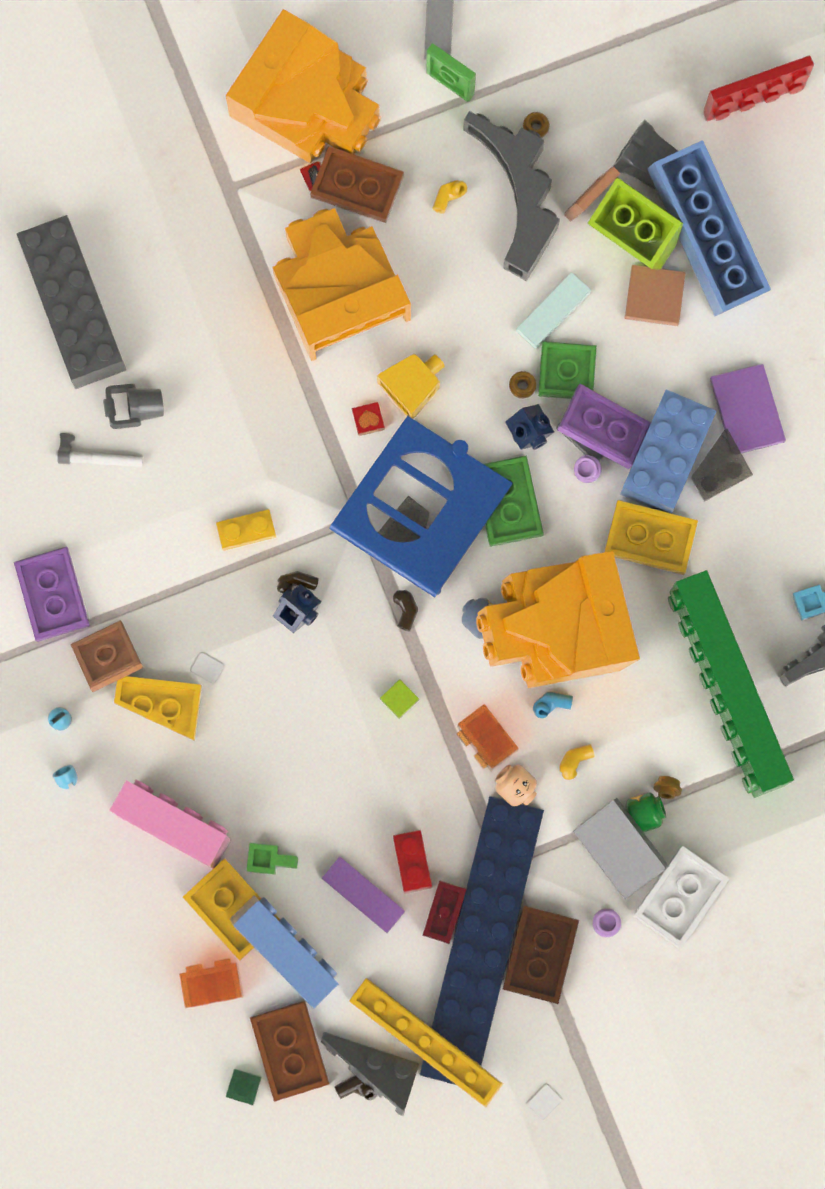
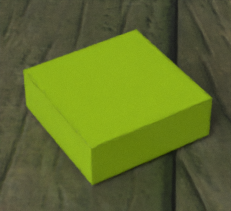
M399 679L380 697V700L400 719L419 701V698Z

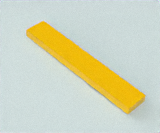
M365 978L349 1000L354 1006L484 1107L489 1105L504 1084L368 978Z

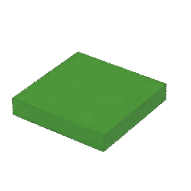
M432 43L427 49L426 73L469 102L475 93L476 73Z
M542 341L538 396L571 399L579 384L594 390L596 346Z

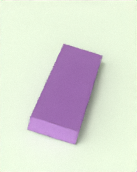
M341 857L335 861L322 877L327 884L386 933L390 931L405 912V910Z

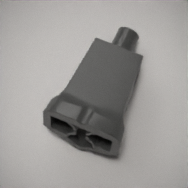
M644 120L620 152L613 167L620 173L629 174L656 190L647 168L654 162L678 152V150L655 132L653 126Z

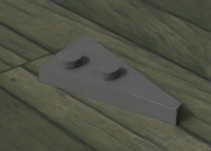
M324 1032L321 1043L326 1046V1049L333 1056H340L349 1065L348 1069L364 1084L371 1086L373 1092L380 1098L384 1096L396 1107L395 1112L403 1116L419 1063Z

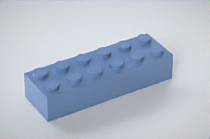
M703 140L660 159L649 166L647 170L666 211L683 222L679 240L714 316L770 291L771 288Z

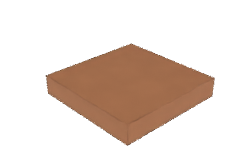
M611 167L602 174L567 209L564 215L570 222L584 212L620 175L615 167Z
M632 265L624 319L678 326L686 272L651 269L649 267Z
M121 620L70 644L92 692L143 668Z

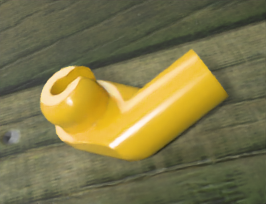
M456 180L442 185L439 188L432 209L438 213H445L449 201L466 194L468 189L466 183Z
M591 744L568 750L559 765L564 779H574L577 776L576 769L580 761L595 757Z

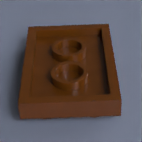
M523 906L502 990L559 1004L579 920Z

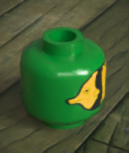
M651 792L631 797L626 802V810L643 832L659 828L663 823V819L666 818L665 808L660 796L655 797Z

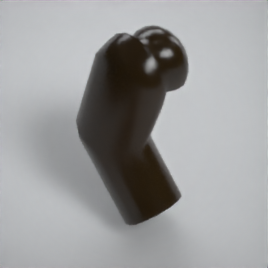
M299 571L281 575L277 580L279 582L277 591L280 593H284L287 589L292 591V586H299L300 584L307 589L315 591L319 578Z

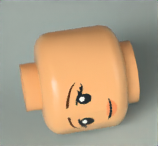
M507 765L495 778L497 783L495 787L496 792L511 806H519L522 803L528 805L537 794L534 791L537 785L536 779L521 765Z

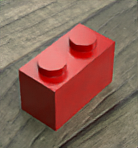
M421 830L393 835L404 894L431 889L432 883Z

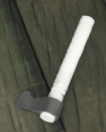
M68 433L59 434L60 446L55 455V460L58 464L80 462L103 465L143 466V456L71 452L72 446L70 443L75 440V436Z

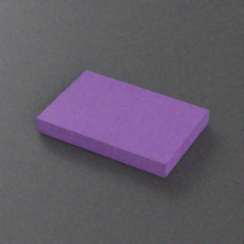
M764 364L710 378L732 456L785 443V435Z
M579 384L557 431L630 469L651 422Z
M68 547L14 562L36 642L90 626Z

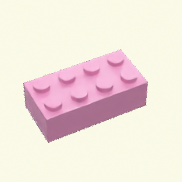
M126 780L110 808V812L211 868L217 866L231 841L226 835L228 832L226 828L211 820L207 825L202 822L203 817L192 809L185 807L182 811L177 808L178 803L162 793H160L159 797L152 795L154 790L138 780H135L134 784Z

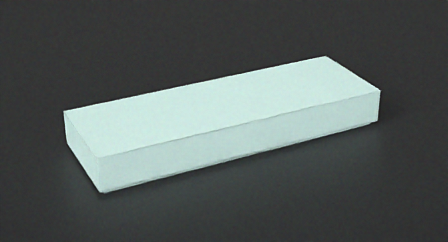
M571 272L516 328V332L536 349L591 293V289Z

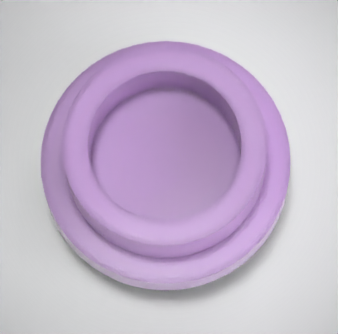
M582 456L574 465L575 476L581 482H594L601 474V464L593 456Z
M602 909L594 915L592 925L598 935L612 937L619 932L621 919L614 910Z

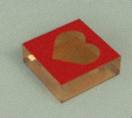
M378 402L352 408L358 436L385 430Z

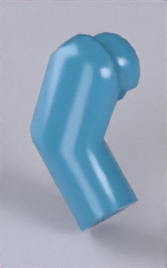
M547 692L534 703V714L538 718H546L556 707L571 710L573 696Z

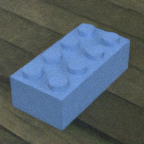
M666 389L620 495L649 508L672 514L717 411Z
M254 895L230 918L231 923L314 1009L339 985L334 979L337 973L323 958L319 962L314 958L317 952L304 938L298 941L294 937L298 932L284 917L278 920L274 916L278 911L264 896L259 900Z

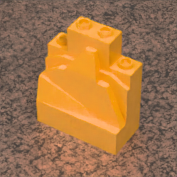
M285 9L281 11L226 94L231 118L310 164L315 156L318 158L321 156L326 143L351 154H355L356 151L360 152L367 142L366 136L370 129L375 130L381 120L379 104L360 94L368 83L366 67L352 60L351 56L340 51L337 42Z
M335 208L331 210H319L313 217L306 220L297 219L288 225L289 227L285 228L286 238L295 258L291 259L288 257L278 261L276 266L272 267L273 274L311 361L316 360L315 351L402 315L405 322L411 320V303L399 276L394 274L372 226L369 228H357L351 232V235L347 236Z
M613 551L582 556L575 562L512 573L502 580L501 593L503 598L507 600V603L485 606L477 613L476 624L479 632H482L483 653L485 658L489 660L490 667L521 661V676L526 681L528 688L618 672L640 660Z

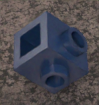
M539 404L524 407L505 421L513 440L518 444L520 450L530 447L536 450L544 446L548 442L546 438L554 433L549 418L544 414Z
M300 584L293 591L287 589L278 600L280 605L273 614V617L292 633H295L304 624L310 626L319 615L316 610L322 601Z

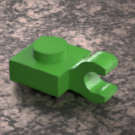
M250 843L246 871L276 875L277 867L297 869L298 857L279 855V846Z

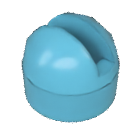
M61 707L53 709L48 716L50 726L58 731L67 729L72 721L71 714ZM63 712L65 716L54 724L52 720Z
M73 765L64 766L53 774L56 784L62 789H69L68 784L70 783L75 786L78 780Z

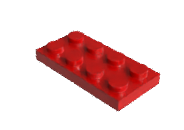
M811 56L800 58L711 90L703 111L706 120H723L732 112L738 110L745 112L752 109L757 103L763 101L770 103L778 99L782 94L800 92L804 89L814 66Z

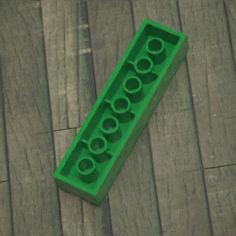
M705 570L676 581L669 592L671 596H668V602L672 611L678 612L681 620L678 622V626L684 638L688 637L692 646L689 648V653L693 662L699 663L702 671L699 677L703 687L710 690L713 698L710 699L715 715L719 714L722 719L723 725L720 726L722 734L726 741H731L734 749L731 752L733 761L737 767L741 766L745 775L742 778L745 790L748 794L752 793L753 797L756 798L788 785L794 781V778L708 571Z

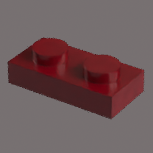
M439 880L422 936L450 944L466 893L465 888Z

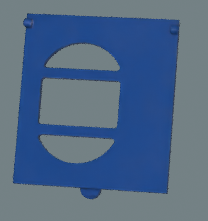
M407 415L334 519L329 529L435 598L441 593V588L513 483L468 455V444L464 440H456L451 444ZM411 453H425L436 457L450 471L454 490L447 489L402 460L401 457ZM393 466L401 469L447 499L446 504L428 529L423 528L373 495ZM371 504L419 535L420 538L411 542H395L384 538L371 525L367 514V505Z

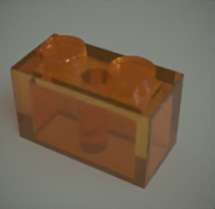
M485 704L457 724L459 732L456 734L466 747L471 745L476 752L473 757L482 769L487 767L490 771H493L518 752L519 748Z
M231 958L214 961V967L203 969L202 964L185 967L186 972L179 974L185 1008L244 998L238 963L231 964Z

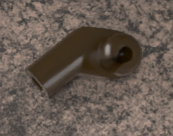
M398 590L393 595V601L400 606L403 613L397 627L410 632L418 613V607L413 595L409 591Z
M356 1075L334 1086L340 1099L352 1093L363 1096L366 1100H374L377 1097L371 1086L364 1084Z

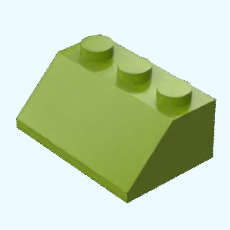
M618 177L587 223L651 269H661L676 247L683 226V222Z

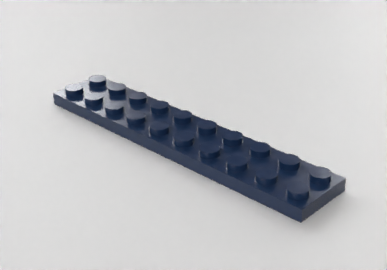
M491 796L488 799L431 1027L481 1066L544 810L522 804L514 807L505 800ZM423 1059L420 1076L456 1085Z

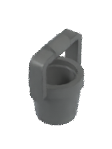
M135 384L108 386L105 390L106 399L103 400L105 416L109 418L110 427L113 429L139 427L143 420L164 415L161 389H136ZM127 392L129 420L115 421L116 410L111 394Z

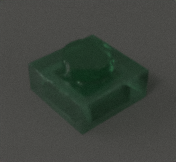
M234 1069L226 1097L254 1105L262 1077Z

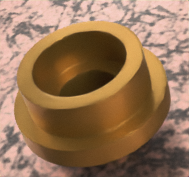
M540 112L528 114L523 121V129L527 131L533 130L541 137H544L549 131V120ZM537 123L541 126V128L535 130L531 127V125Z
M517 372L510 379V391L517 398H528L536 390V379L529 372ZM525 382L528 387L522 390L518 387V383Z
M660 776L658 782H655L653 787L658 796L664 799H674L675 796H680L682 792L681 782L670 776Z

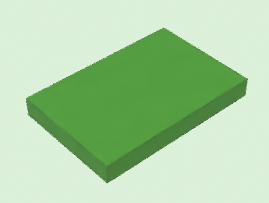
M527 456L484 464L513 483L485 524L489 547L542 537L544 533Z

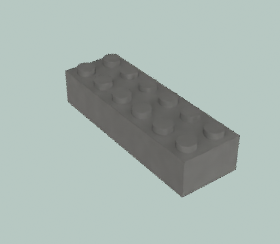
M68 215L16 233L75 389L126 371Z

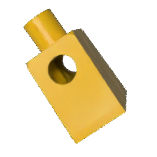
M412 354L378 374L377 383L406 416L408 415L414 419L440 388V381L435 374L443 369L445 365L436 354L424 363L416 354Z

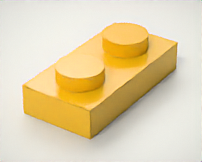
M269 509L216 522L223 551L276 538Z

